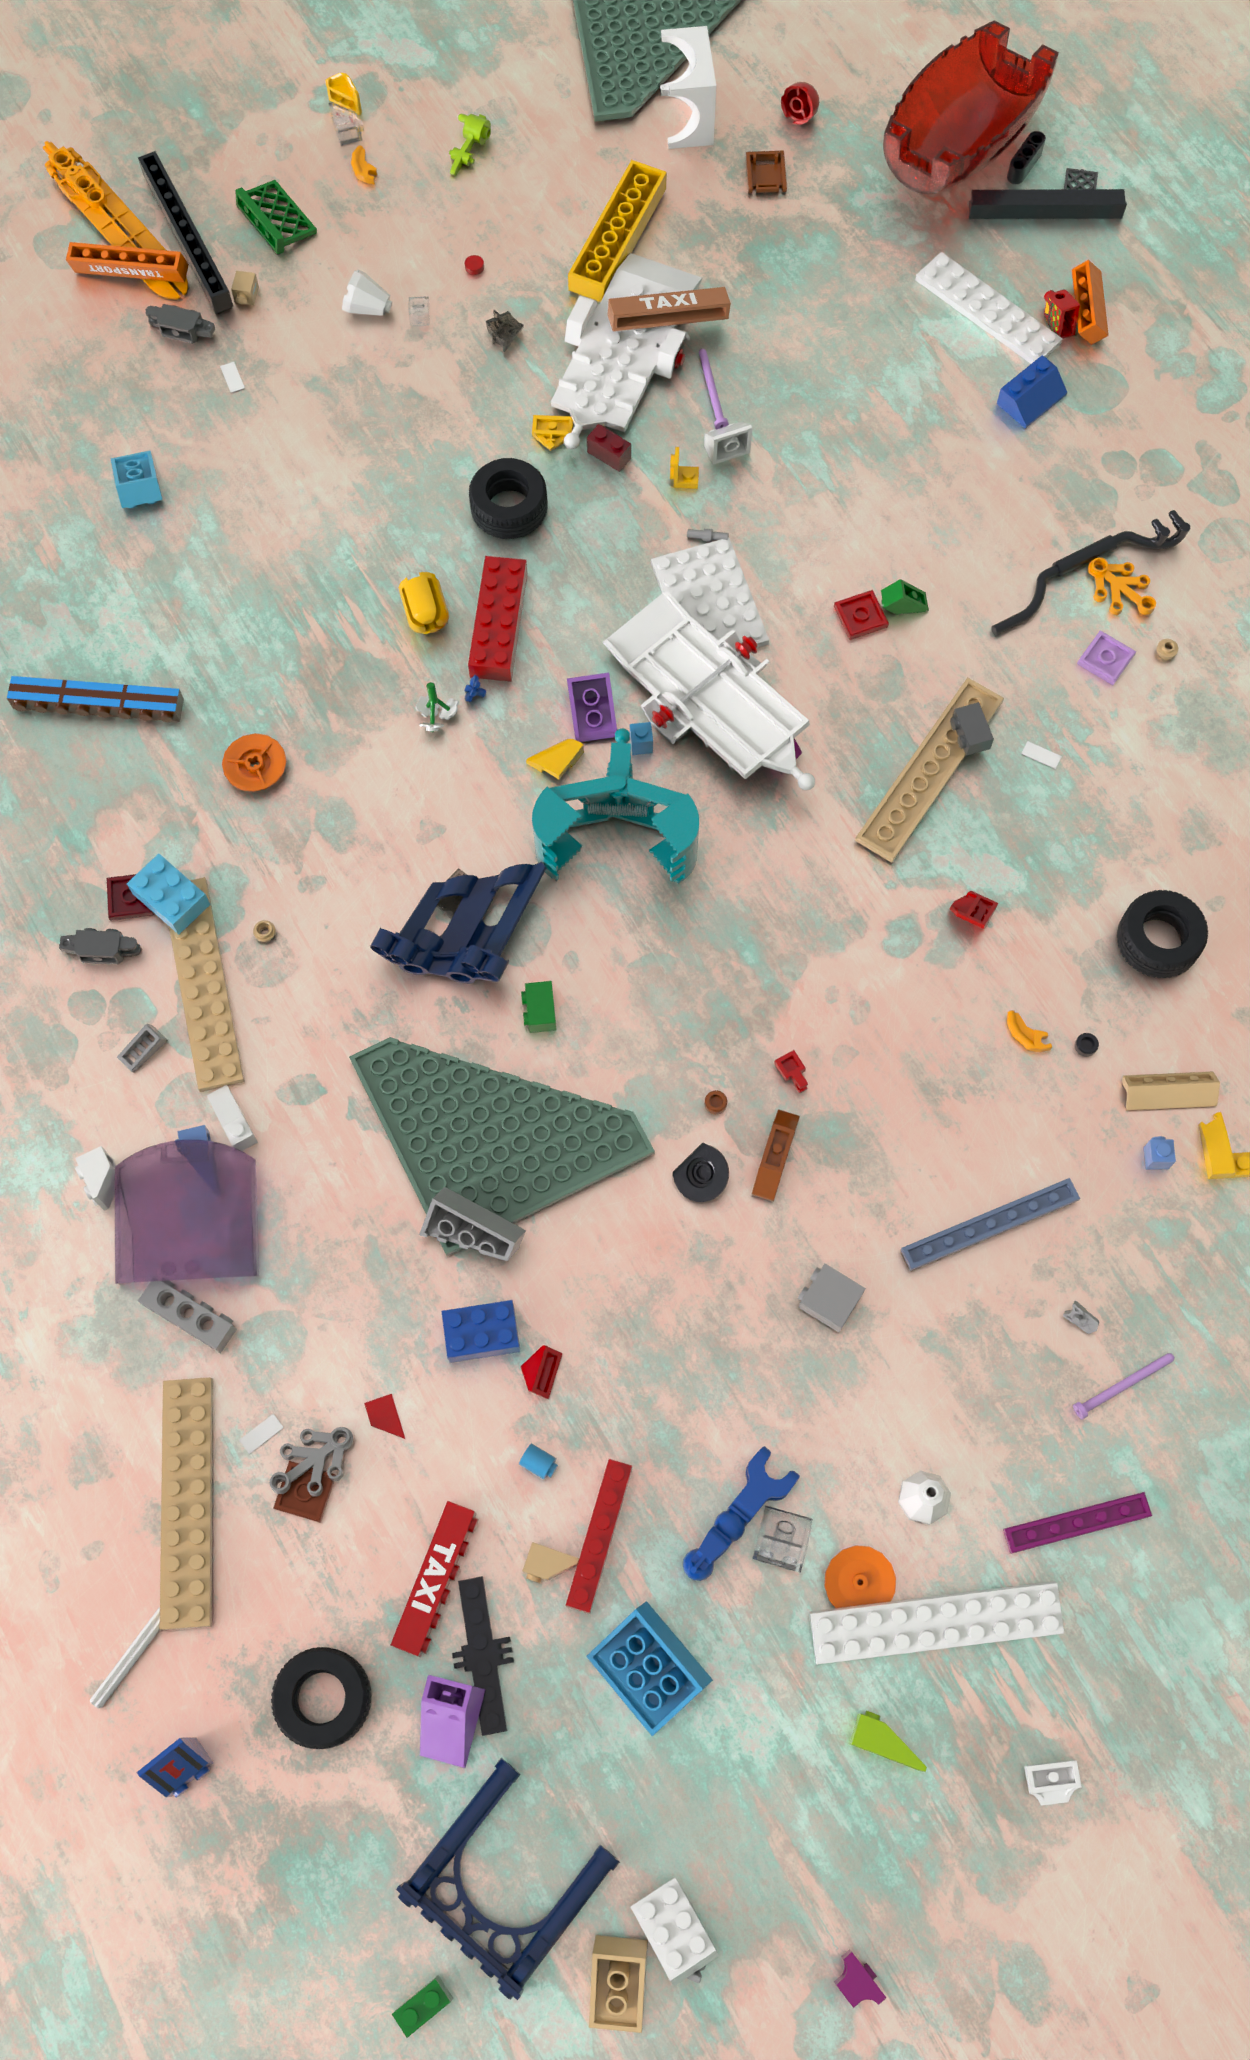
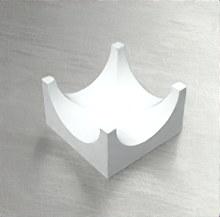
M707 26L661 30L662 42H668L677 46L690 63L685 73L678 79L666 84H660L661 96L678 98L685 102L692 110L691 117L684 129L678 134L668 137V148L714 145L716 80Z

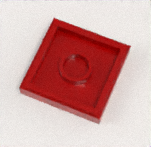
M873 590L834 602V608L849 640L888 628L889 622Z

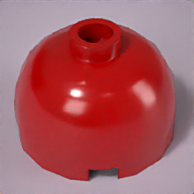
M797 82L784 90V95L781 97V108L787 118L790 117L795 120L792 123L802 125L811 120L817 113L820 103L817 90L806 82Z

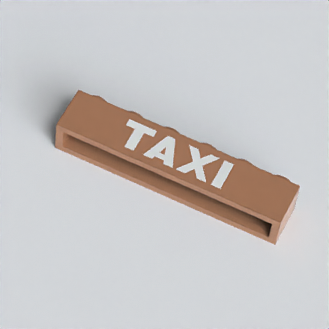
M725 287L609 299L607 315L612 331L729 319L731 302Z

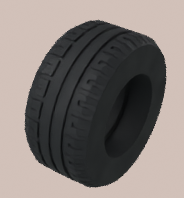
M501 458L485 464L473 476L469 485L471 514L477 526L484 532L496 538L516 539L532 533L541 525L548 509L547 488L543 476L533 465L520 459ZM504 491H516L526 497L521 503L511 507L499 506L491 501L495 495Z
M1154 890L1144 893L1129 905L1118 925L1117 943L1125 961L1138 972L1153 978H1171L1186 972L1197 961L1207 944L1208 925L1203 912L1188 897L1170 890ZM1150 920H1161L1169 923L1177 930L1181 946L1172 949L1156 946L1147 938L1143 924Z
M328 1647L307 1649L293 1656L276 1676L277 1679L274 1681L275 1684L272 1688L273 1692H271L272 1713L280 1731L295 1744L310 1749L336 1747L350 1740L366 1721L371 1707L372 1693L370 1691V1681L362 1666L349 1654ZM317 1673L334 1675L342 1683L345 1691V1703L341 1712L336 1718L326 1723H314L308 1720L302 1714L299 1707L298 1698L303 1683Z

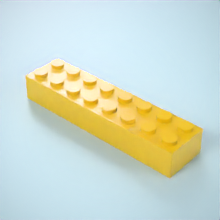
M634 160L630 161L568 273V291L601 302L616 270L627 256L632 253L666 190V171Z

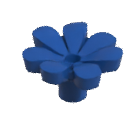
M474 675L470 680V685L465 687L464 691L467 693L464 699L467 702H471L472 698L476 695L484 698L486 690L480 688L481 682L478 681L479 677L477 675Z

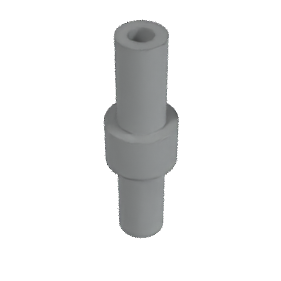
M705 528L704 531L688 529L687 537L712 542V540H728L729 533L713 532V529Z

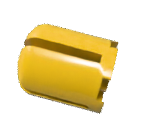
M419 572L420 576L410 580L406 577L400 582L398 588L409 627L417 633L431 634L441 630L447 624L449 612L440 582L435 574Z

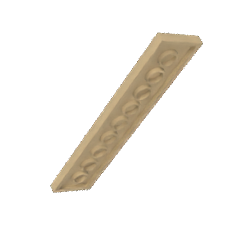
M967 677L860 830L855 841L892 863L966 756L964 749L959 747L956 730L954 731L951 727L950 719L953 716L954 709L979 702L986 721L989 723L1003 703L1004 698Z
M206 878L190 880L206 894L211 904ZM210 905L179 935L169 927L196 1080L200 1092L245 1082L212 905Z
M211 1377L163 1381L160 1630L212 1627L213 1379Z

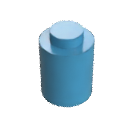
M532 1443L528 1446L519 1462L520 1466L542 1479H545L547 1476L551 1478L558 1467L555 1463L557 1458Z

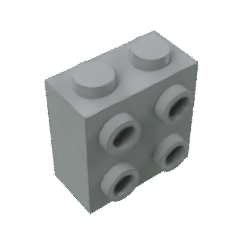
M824 1264L821 1269L817 1267L810 1279L813 1283L810 1288L804 1287L798 1297L801 1300L799 1308L839 1333L866 1288L829 1265Z

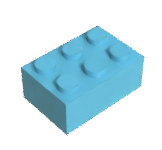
M160 854L156 855L127 883L132 894L178 935L211 905L206 894Z

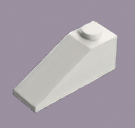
M227 1085L206 1095L237 1154L258 1143Z

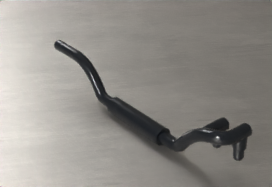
M1175 510L1169 512V517L1177 531L1169 538V528L1162 525L1159 519L1156 518L1151 522L1157 534L1156 537L1148 538L1132 531H1124L1114 536L1108 535L1054 562L1052 567L1038 575L1035 594L1030 604L1023 611L991 627L993 634L997 636L1031 618L1043 602L1047 580L1055 576L1061 577L1091 562L1095 558L1115 550L1117 545L1126 541L1150 549L1174 547L1186 537L1190 530V525L1184 522Z

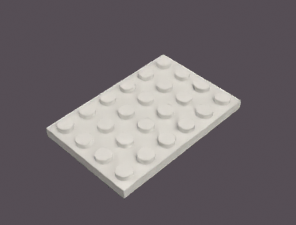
M729 537L728 540L721 539L651 559V565L661 592L663 593L667 590L673 595L685 611L718 641L733 629L736 631L741 643L743 642L742 637L746 636L752 637L756 641L757 648L769 644V638Z

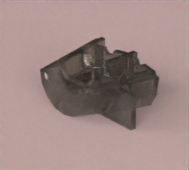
M494 310V318L486 321L487 330L492 337V343L503 346V352H505L524 328V325L519 323L509 311L499 314Z

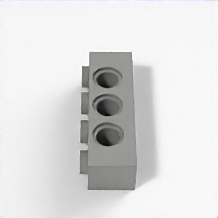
M154 1277L138 1299V1302L221 1354L237 1330L232 1325L233 1320L223 1313L220 1316L212 1313L214 1308L203 1301L199 1305L193 1301L194 1296L183 1289L181 1292L173 1289L175 1284L163 1277L160 1281ZM174 1296V1302L170 1306H165L166 1298ZM189 1308H193V1315L189 1318H184V1312ZM208 1320H213L212 1328L203 1330L204 1323Z

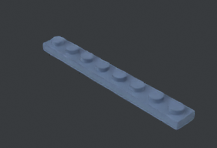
M1068 1178L902 1247L901 1252L910 1271L1077 1202L1080 1200V1197L1071 1179Z

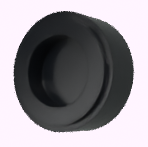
M1083 1033L1075 1041V1050L1084 1057L1092 1056L1099 1047L1098 1039L1091 1033Z

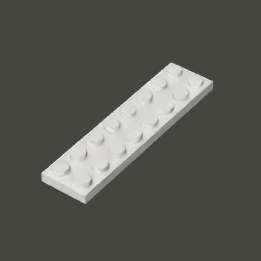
M940 252L916 275L915 280L1030 364L1041 355L1047 358L1062 343L1060 336L943 252Z

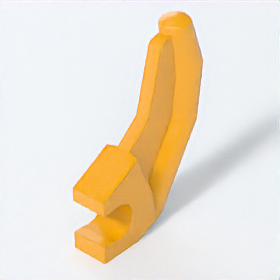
M359 145L352 152L351 165L354 173L359 180L368 184H375L374 176H377V168L365 161V149Z
M1013 1010L1008 1012L1007 1025L1012 1036L1027 1050L1044 1052L1052 1049L1051 1043L1045 1045L1041 1042L1042 1039H1047L1049 1036L1048 1032L1033 1030L1026 1026L1019 1013H1015Z

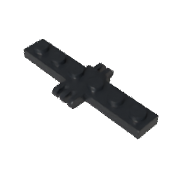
M483 1576L458 1581L468 1645L461 1646L460 1652L452 1653L453 1659L463 1657V1662L453 1664L454 1669L464 1667L465 1672L472 1671L474 1687L485 1689L479 1713L482 1736L506 1732L508 1730L497 1666L514 1663L513 1657L503 1659V1654L513 1652L512 1647L502 1648L501 1644L511 1642L510 1637L493 1640Z

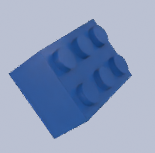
M513 1300L441 1311L447 1358L450 1363L520 1352Z

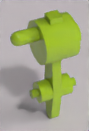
M459 114L458 120L464 123L463 137L466 141L461 149L454 147L453 150L449 151L451 159L454 160L450 174L456 176L463 164L470 166L471 163L473 164L475 159H473V154L469 153L473 144L476 142L483 145L489 139L491 123L486 119V116L481 114L479 116Z

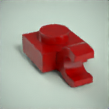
M795 1050L774 1061L784 1080L787 1082L792 1079L799 1093L808 1089V1083L801 1074L805 1072L806 1068Z

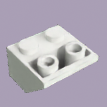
M100 1146L76 1157L78 1166L75 1167L79 1178L83 1179L87 1185L84 1187V1191L88 1199H92L95 1206L99 1205L105 1211L109 1209L122 1178L113 1158Z

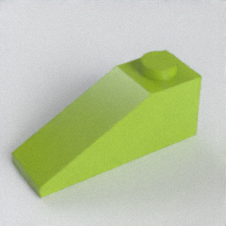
M866 1711L865 1715L858 1714L850 1745L921 1772H926V1765L886 1723L879 1721L880 1715Z

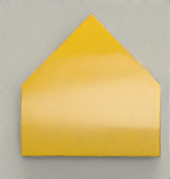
M533 415L532 436L550 451L564 444V437L573 430L571 416Z

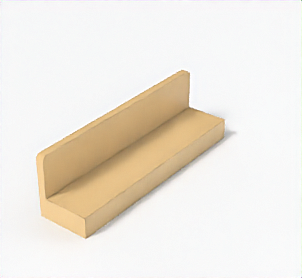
M1213 1071L1123 1075L1122 1084L1127 1092V1110L1212 1107L1218 1105L1220 1081Z

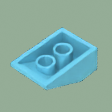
M151 450L110 458L122 508H135L140 504H154L162 500Z

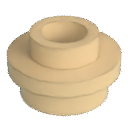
M1163 639L1157 645L1158 655L1162 659H1171L1178 653V645L1171 639Z
M262 920L254 926L253 934L258 941L268 942L274 938L276 929L270 921ZM263 930H269L267 934H261Z

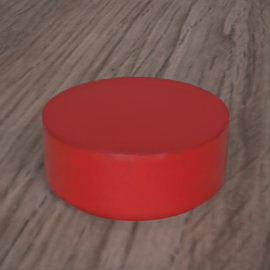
M471 255L466 258L464 264L467 273L478 275L483 272L484 260L482 257Z

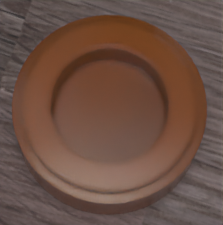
M718 1090L709 1092L704 1102L706 1110L711 1114H721L727 1107V1097Z

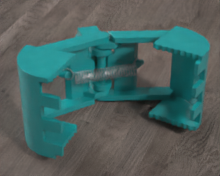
M620 728L615 732L617 743L611 742V755L606 777L551 788L547 786L539 795L532 812L537 862H542L547 867L545 873L557 881L559 879L558 870H561L565 863H569V859H573V856L577 855V852H580L582 845L566 831H569L571 827L607 821L610 817H615L659 830V833L663 834L665 839L649 849V852L654 854L660 865L664 866V869L670 874V881L679 884L692 873L697 861L699 814L697 807L688 793L682 794L633 779L631 743H628L630 733L627 729ZM578 799L583 803V809L574 810L566 801ZM657 804L668 806L660 813L654 812V806Z

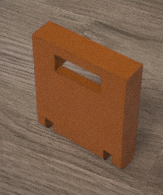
M784 150L746 152L748 193H752L753 189L756 190V193L779 192V188H782V192H787ZM756 161H774V164L756 165Z

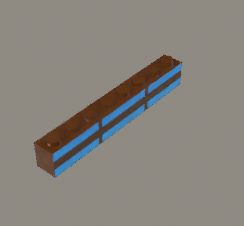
M11 676L7 700L10 705L18 711L35 710L40 713L48 711L63 715L74 713L81 716L98 715L103 718L110 716L122 719L139 718L144 721L161 720L167 723L172 721L180 722L184 701L180 689L20 676Z

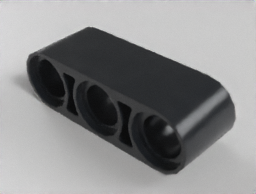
M1040 131L1031 132L1013 156L1007 174V179L1010 183L1020 184L1023 182L1038 161L1046 140L1044 133Z

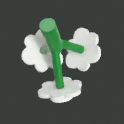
M430 682L426 685L428 695L426 697L421 696L415 707L417 711L422 712L424 717L430 716V723H420V726L426 727V731L433 733L434 731H439V728L444 727V724L435 723V717L438 714L437 709L442 706L439 717L449 720L457 713L459 702L450 698L445 704L437 698L435 684Z

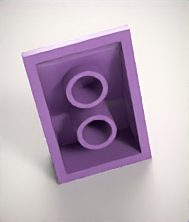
M609 673L567 678L576 741L585 742L615 737L617 725Z

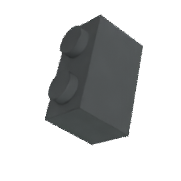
M980 703L954 709L953 716L950 719L951 727L954 731L956 730L959 747L964 749L966 756L991 749L994 738Z

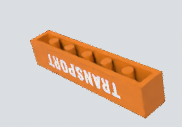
M76 242L69 243L66 261L75 273L184 283L189 266L182 253L178 251Z

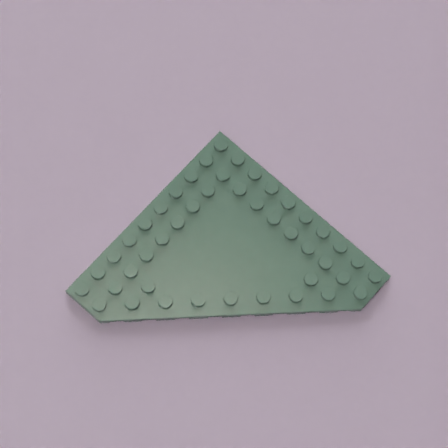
M572 0L594 121L632 117L660 88V84H663L687 59L677 46L668 42H662L661 30L707 26L709 35L741 0Z
M392 1037L349 1056L426 1215L432 1199L446 1187L514 1224L655 1154L634 1112L626 1109L621 1110L600 1101H592L582 1098L580 1095L564 1090H556L535 1081L530 1082L509 1073L491 1070L483 1065L465 1062L444 1053L439 1054L418 1045L400 1042ZM440 1242L446 1256L463 1249L459 1247V1244L453 1242Z

